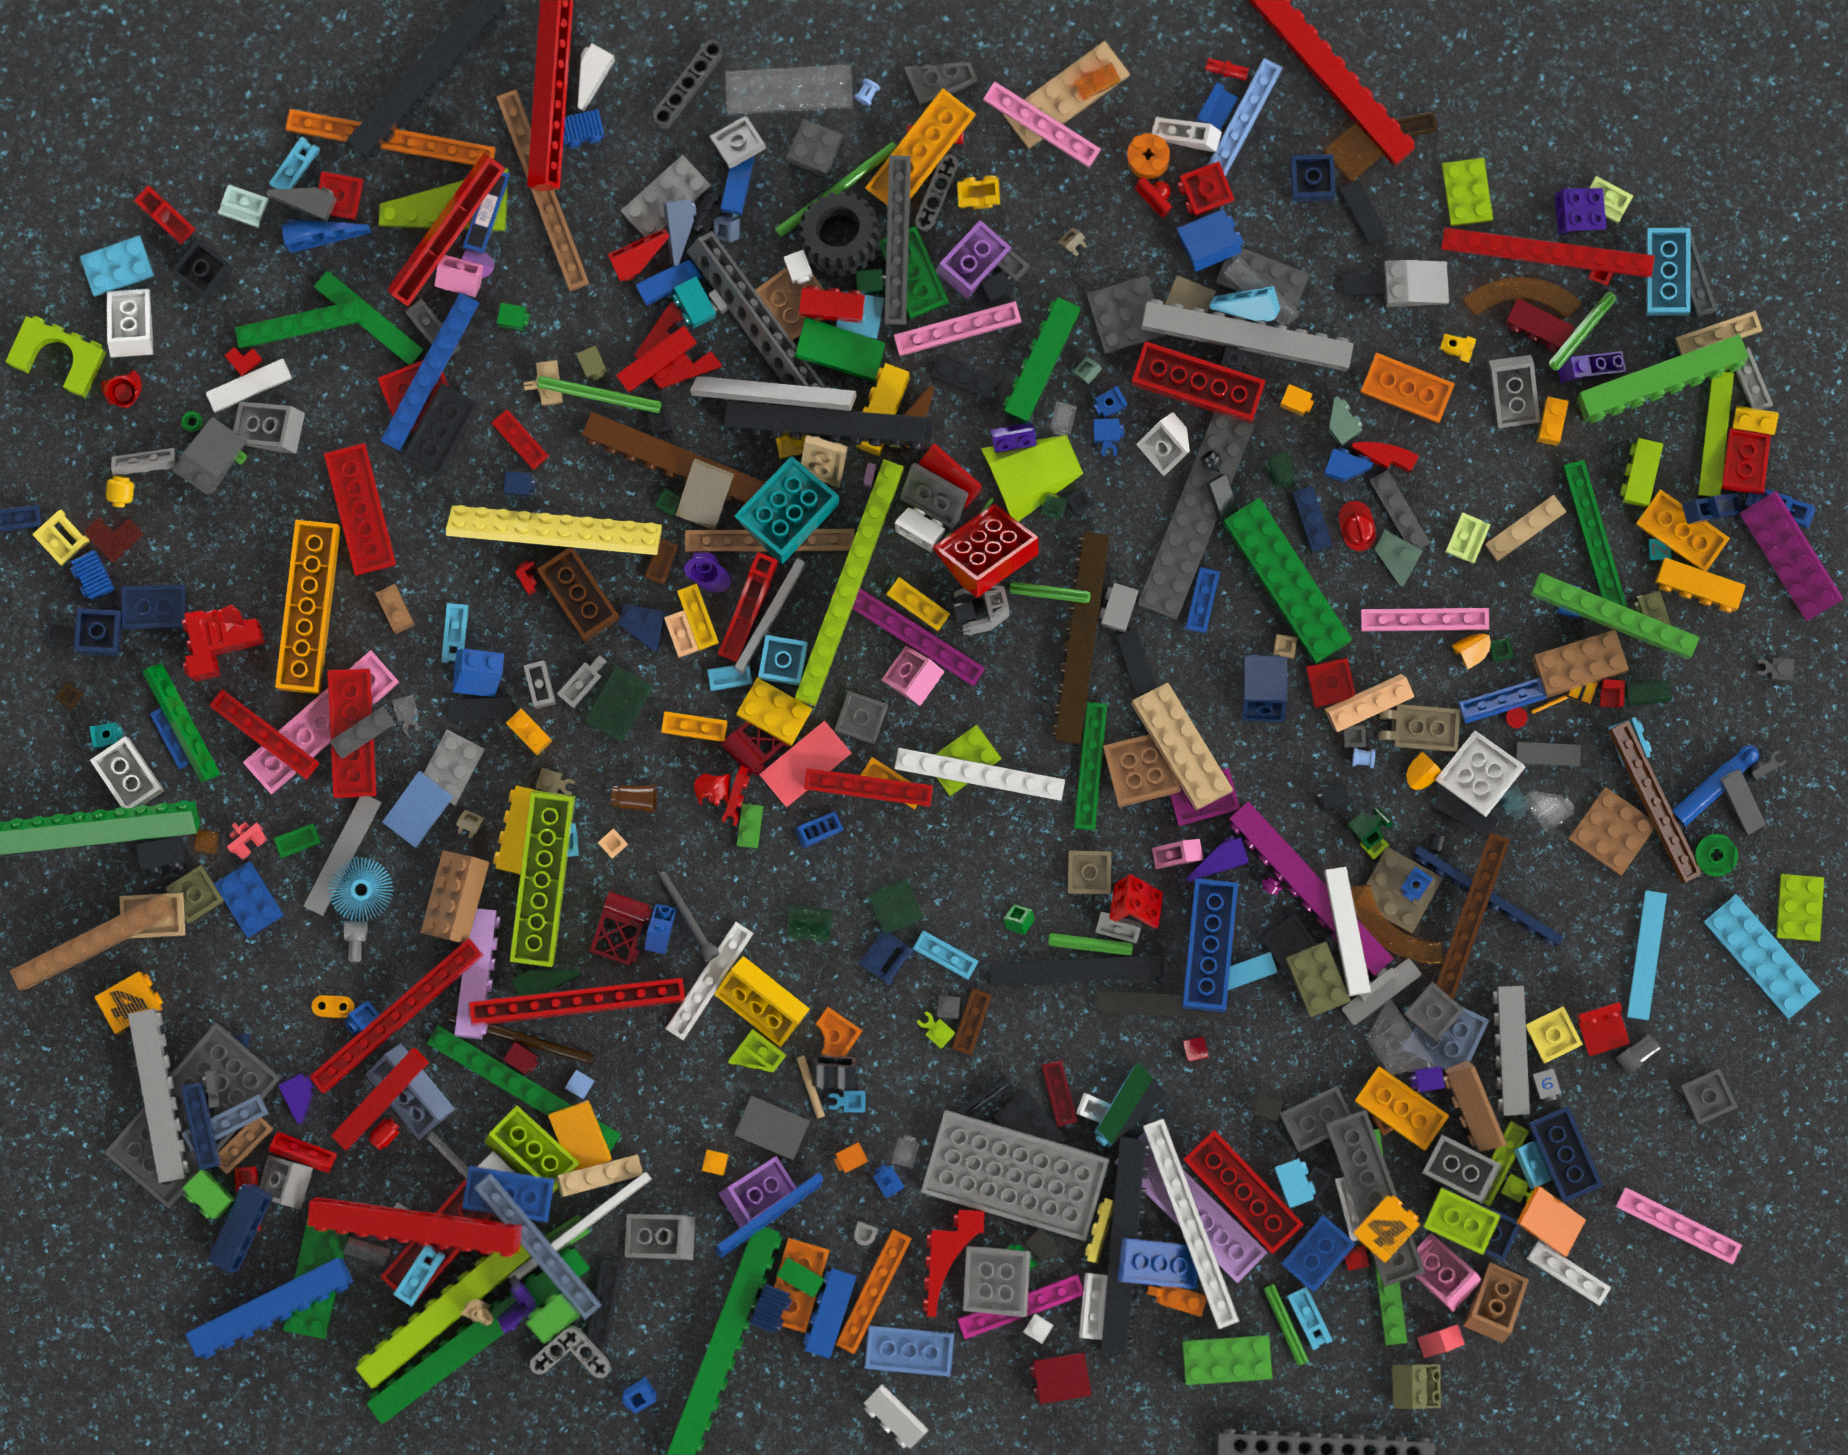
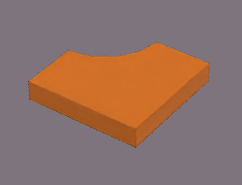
M829 1007L826 1008L816 1023L824 1036L822 1055L846 1056L863 1032Z

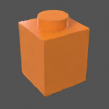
M859 1142L836 1153L837 1158L834 1159L839 1171L844 1170L845 1173L868 1162Z

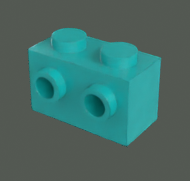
M697 277L674 287L672 299L677 307H681L684 312L682 313L683 320L687 325L690 324L692 329L715 318L716 312Z

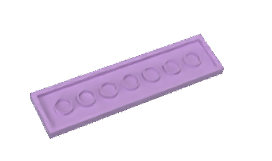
M1143 1132L1138 1139H1145L1146 1145H1150L1146 1133ZM1150 1146L1149 1158L1145 1157L1144 1166H1148L1147 1179H1143L1142 1187L1146 1188V1194L1180 1227ZM1183 1170L1217 1264L1238 1283L1262 1259L1267 1251Z

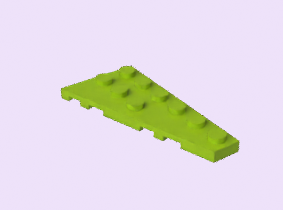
M506 168L504 172L509 173V169ZM463 181L380 204L379 226L431 228ZM508 184L492 231H506ZM473 216L463 230H469Z

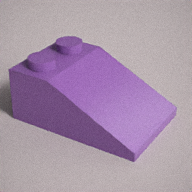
M980 220L940 262L936 273L968 299L1012 247Z
M775 1156L718 1194L741 1229L794 1191L796 1186L777 1156Z

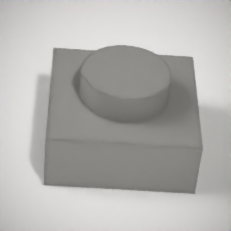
M716 290L708 294L715 312L719 310L723 314L729 310Z

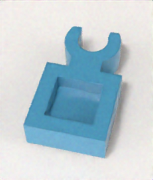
M844 1091V1097L834 1093L829 1094V1098L834 1097L837 1099V1104L829 1106V1109L836 1110L840 1106H844L845 1113H865V1091Z

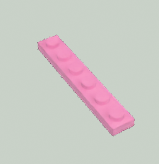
M996 82L993 83L983 98V101L1088 168H1090L1101 151L1096 145Z
M1015 301L895 334L894 338L899 356L1019 324L1021 323V318Z
M1489 608L1361 609V631L1489 630Z
M1626 1187L1615 1206L1730 1264L1734 1263L1742 1246Z

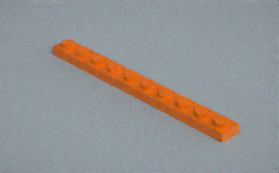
M290 109L286 131L347 142V138L362 122ZM399 129L394 132L395 135L391 141L385 142L380 147L385 150L475 166L483 153L494 159L496 152L495 147Z

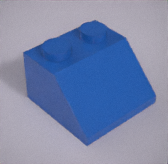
M464 648L456 650L452 692L495 697L502 677L504 653Z

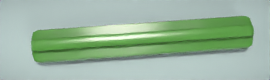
M1011 582L1009 589L1013 594L1089 603L1091 597L1088 591Z
M1054 933L1049 935L1048 940L1050 946L1121 955H1131L1133 948L1132 943Z
M1271 1284L1265 1287L1264 1292L1297 1364L1307 1363L1308 1358L1275 1285Z

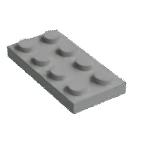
M682 155L621 210V213L643 237H646L666 228L663 202L691 199V202L694 203L711 188V185Z

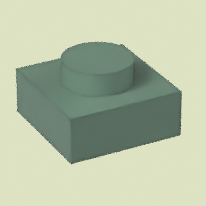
M1086 356L1073 373L1079 379L1089 384L1102 368L1098 363Z

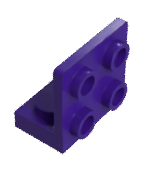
M1603 188L1562 189L1555 194L1558 235H1567L1572 231L1606 229Z
M516 1275L509 1279L510 1291L513 1293L512 1296L516 1301L497 1317V1321L504 1333L516 1329L519 1321L525 1316L528 1317L536 1310L535 1307L538 1306L530 1290Z

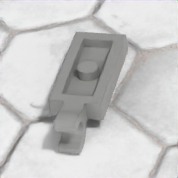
M599 655L590 666L585 662L557 694L574 708L602 677L597 672L607 661Z

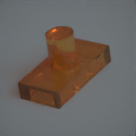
M1112 62L1074 81L1083 101L1121 83V79Z

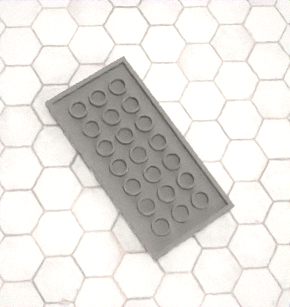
M945 1110L921 1193L1086 1241L1110 1158Z

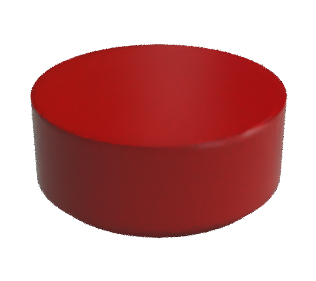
M1521 707L1509 710L1505 716L1506 723L1511 728H1521L1527 722L1526 711Z

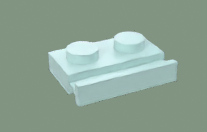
M228 185L218 214L259 228L260 220L263 217L269 199Z

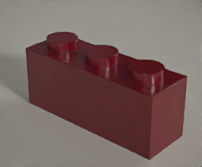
M1519 298L1516 300L1505 322L1508 330L1516 334L1521 332L1527 335L1526 338L1534 343L1539 341L1546 345V349L1555 353L1568 340L1575 327Z

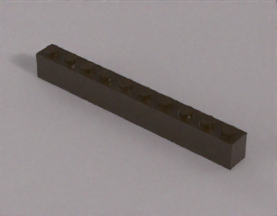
M1084 531V537L1079 536L1078 549H1082L1081 557L1076 558L1075 569L1079 570L1078 578L1073 579L1072 589L1088 591L1091 597L1089 603L1070 601L1069 611H1073L1072 620L1068 619L1066 632H1070L1069 641L1065 640L1063 653H1067V659L1062 661L1060 674H1064V680L1059 682L1057 693L1061 695V702L1056 703L1054 715L1058 716V723L1053 724L1052 736L1055 737V742L1079 746L1081 744L1109 534Z

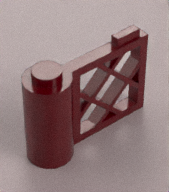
M746 721L727 737L721 746L740 766L749 768V776L752 774L757 776L764 770L763 764L782 746L787 748L790 745L774 736L772 738H760V728L757 729V738L748 737L743 731L748 726L754 725ZM760 741L772 742V750L765 755L759 749Z
M609 891L589 952L630 965L631 961L635 963L639 953L636 946L645 921L649 922L653 910L649 909L650 905ZM605 918L613 919L618 928L607 933L603 926ZM628 925L637 927L635 936L627 940L622 928ZM619 930L624 942L613 946L608 935ZM606 937L611 948L606 951L595 949L598 940ZM631 940H633L632 946L629 944ZM626 943L630 951L628 958L619 957L615 948Z

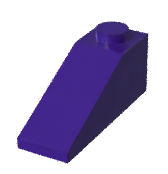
M1235 836L1223 839L1224 843L1220 844L1186 878L1187 883L1248 864L1249 861L1241 838L1236 839Z

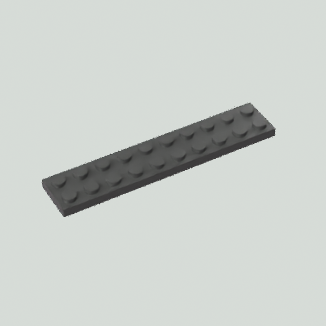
M1214 412L1138 601V606L1177 621L1218 518L1206 482L1220 474H1226L1231 486L1255 425ZM1214 450L1221 455V469L1219 472L1206 470L1201 465L1200 458L1206 452Z

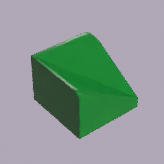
M1016 904L1011 907L1004 918L1005 926L1008 930L1024 935L1035 920L1032 909Z

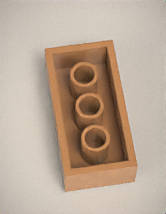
M1616 630L1536 654L1532 658L1546 698L1590 685L1603 679L1625 674L1629 670Z
M442 851L421 933L462 944L470 937L489 866L488 861Z

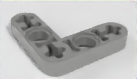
M573 1325L563 1329L537 1352L530 1362V1368L535 1374H544L571 1351L589 1372L597 1378L607 1376L611 1367L609 1360L577 1326ZM567 1332H569V1333L575 1332V1333H576V1336H575V1339H576V1340L570 1339V1340L566 1343V1346H565V1344H564L563 1341H564V1340L567 1338V1336H568V1333H567ZM552 1345H559L562 1349L561 1354L553 1355L550 1352ZM587 1346L592 1350V1355L584 1357L581 1355L580 1349ZM547 1355L548 1359L543 1365L544 1368L541 1366L537 1368L535 1366L536 1360L541 1361ZM595 1355L598 1356L595 1361L599 1365H605L604 1372L596 1370L597 1364L594 1361L592 1364L589 1363Z

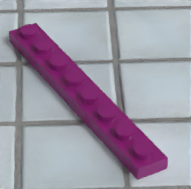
M859 589L852 608L854 611L973 687L985 670L983 666L864 590Z

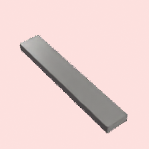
M799 558L795 561L736 663V672L740 674L745 672L804 570V561Z
M370 796L359 798L304 907L324 916L331 902L330 900L333 898V896L329 897V895L335 894V892H329L337 890L329 889L328 887H339L329 885V883L340 885L337 882H341L340 880L343 879L341 877H344L343 875H345L346 869L350 865V860L352 861L369 829L381 805L380 801Z

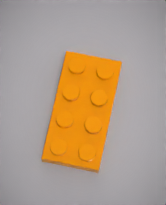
M1661 489L1635 524L1696 568L1703 571L1709 569L1730 539L1708 522L1687 525L1682 504Z
M1380 1066L1377 1067L1354 1101L1423 1151L1427 1149L1449 1117L1444 1111Z

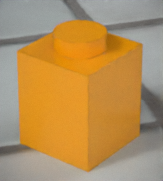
M1289 384L1280 407L1303 416L1305 411L1310 412L1314 401L1311 400L1312 393Z
M707 1150L702 1171L724 1176L729 1155Z

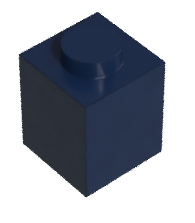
M506 471L504 494L531 497V492H535L536 480L533 479L532 474Z

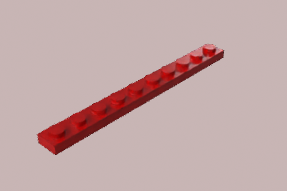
M1451 228L1444 229L1442 250L1648 278H1652L1655 260L1654 255Z
M468 938L309 1076L318 1089L325 1094L483 957L484 954L474 941Z

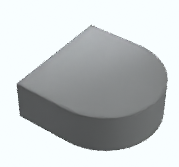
M858 1221L854 1231L855 1241L863 1246L871 1244L875 1239L878 1228Z

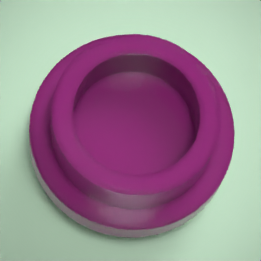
M1268 877V879H1263L1262 889L1270 894L1278 895V892L1283 888L1280 885V881L1273 877Z

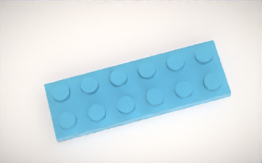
M1737 894L1703 922L1787 1019H1790L1821 992Z

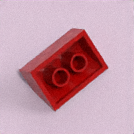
M935 443L918 463L921 467L969 493L963 508L964 510L982 491V485Z

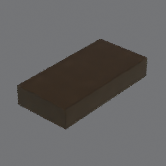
M1434 110L1395 119L1400 124V130L1403 134H1408L1411 138L1439 131Z

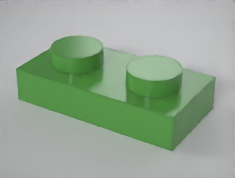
M742 803L737 846L758 849L763 806Z

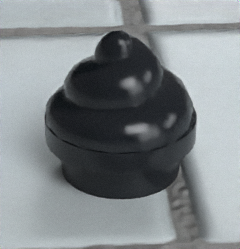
M1210 450L1200 458L1204 469L1220 471L1221 455L1219 452Z

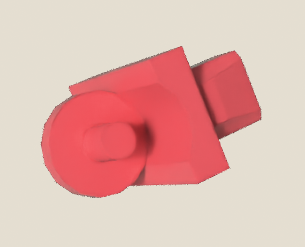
M234 822L232 826L235 830L229 836L232 839L238 835L240 836L228 845L227 848L241 859H245L252 853L245 845L249 840L252 839L258 847L267 841L262 832L263 828L256 822L247 831L243 832L249 825L244 822L238 826Z

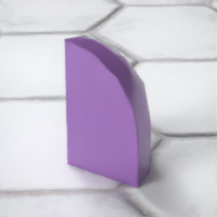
M465 250L462 260L484 265L482 278L492 273L495 263L486 252L481 254L472 250Z

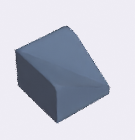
M724 215L714 218L713 233L718 240L733 242L739 239V218Z

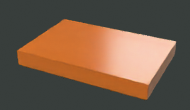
M1536 1186L1517 1224L1561 1256L1567 1257L1586 1219L1543 1188Z

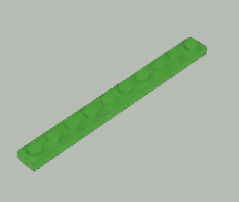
M1374 1129L1377 1142L1383 1155L1380 1129ZM1375 1264L1385 1345L1407 1343L1400 1283L1397 1282L1384 1287Z

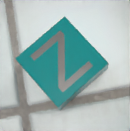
M1648 539L1649 561L1663 560L1664 558L1671 559V549L1657 539Z

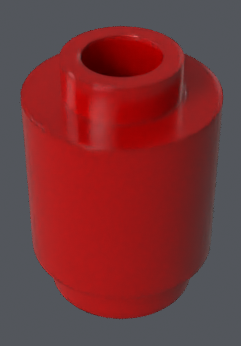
M384 1118L370 1133L371 1136L368 1139L375 1147L381 1150L383 1147H387L400 1133L398 1130L400 1126L392 1118H389V1120Z

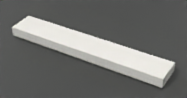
M1341 867L1325 870L1324 874L1348 995L1370 993L1371 989L1347 868Z
M734 923L718 948L720 954L709 961L665 1029L684 1041L754 933L739 923Z

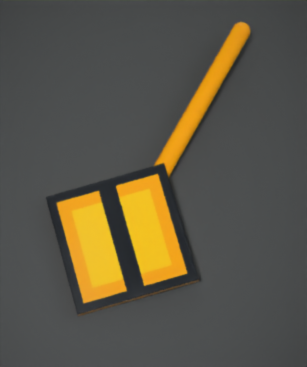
M1600 681L1570 690L1566 695L1531 710V713L1534 714L1568 698L1592 706Z

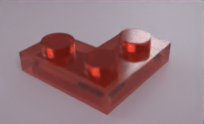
M98 518L84 531L113 563L145 535L131 519H127L113 532Z

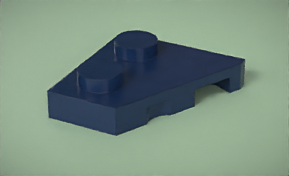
M623 604L619 625L652 651L657 652L665 612Z

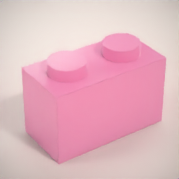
M444 255L437 266L435 286L475 297L481 286L484 265Z

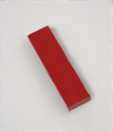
M683 326L616 376L628 393H630L696 345L697 342L686 327Z

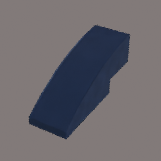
M1739 493L1697 499L1682 504L1687 525L1740 515V512L1744 511Z

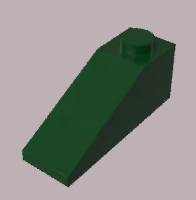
M523 969L513 974L515 978L511 979V982L518 996L544 994L581 976L579 971L529 970L526 972Z

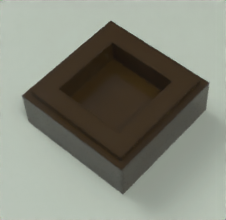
M66 681L54 699L73 711L85 693Z

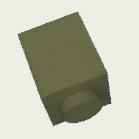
M596 345L576 354L588 380L592 379L595 381L604 377L603 373L607 372Z

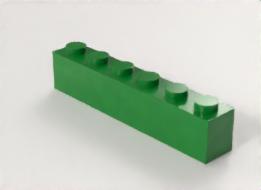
M1059 297L1056 302L1052 301L1047 310V313L1050 315L1047 321H1042L1038 332H1041L1038 340H1033L1029 348L1032 353L1029 359L1025 358L1020 369L1023 372L1020 378L1016 376L1012 384L1013 394L1011 397L1007 395L1002 407L1005 408V415L1025 424L1029 422L1077 320L1081 307Z

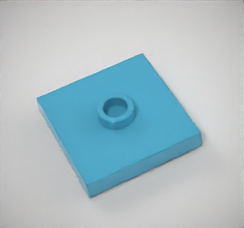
M865 295L863 322L837 321L836 327L877 340L885 298Z

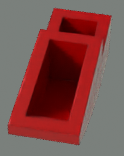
M148 185L133 200L181 245L196 230Z
M1355 442L1350 448L1355 453L1370 458L1369 461L1385 470L1392 463L1410 473L1419 458V455L1384 443Z

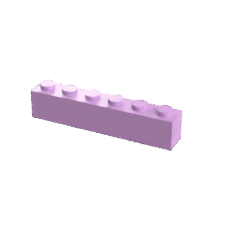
M477 908L469 938L474 941L484 956L462 974L455 1028L456 1037L482 1040V1035L487 1033L488 1024L470 1026L468 1004L469 1002L487 1000L488 992H492L493 980L490 979V972L495 970L496 959L492 958L493 950H497L498 937H495L496 929H500L501 917L498 916L496 910Z

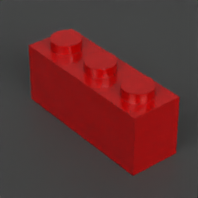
M813 285L802 288L799 316L853 323L863 322L865 295H861L860 291L849 290V293L840 292V289L828 288V291L819 290L820 287Z

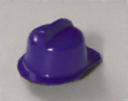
M696 551L692 559L687 561L684 566L686 576L710 592H723L731 584L729 573L719 565L717 558L711 553H699Z

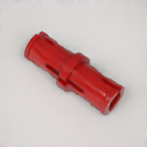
M1208 58L1205 71L1222 74L1226 78L1230 76L1246 81L1249 68L1231 64V61L1223 62Z

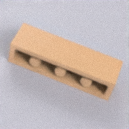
M1400 674L1326 708L1325 712L1332 728L1339 732L1415 696L1407 678Z

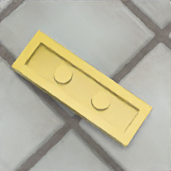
M1105 1199L1104 1203L1100 1202L1097 1212L1100 1217L1098 1223H1094L1091 1235L1094 1236L1092 1244H1088L1085 1256H1088L1087 1261L1097 1264L1099 1262L1114 1211V1201Z

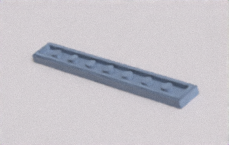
M491 1173L474 1187L503 1223L522 1225V1246L584 1319H587L602 1306Z

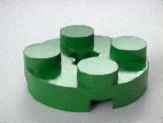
M1711 834L1701 839L1695 848L1694 858L1703 873L1712 877H1720L1729 873L1736 866L1738 850L1727 836ZM1715 849L1718 850L1719 854H1722V858H1718L1717 861H1714L1713 857L1710 856L1711 853H1714Z

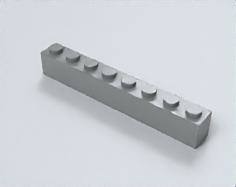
M157 1009L130 1013L128 1017L158 1181L162 1183L187 1178V1173L190 1172L188 1161H184L183 1152H186L184 1139H180L179 1131H182L181 1120L176 1118L175 1110L178 1109L176 1097L172 1096L171 1089L174 1088L173 1077L169 1076L167 1069L170 1067V1059L164 1052L166 1038L165 1034H161L160 1025H163L161 1013H157Z

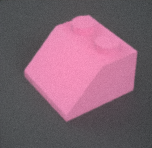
M905 646L881 680L907 699L921 706L945 671L929 658Z

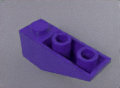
M1619 351L1570 357L1558 372L1561 383H1570L1626 372L1623 353Z

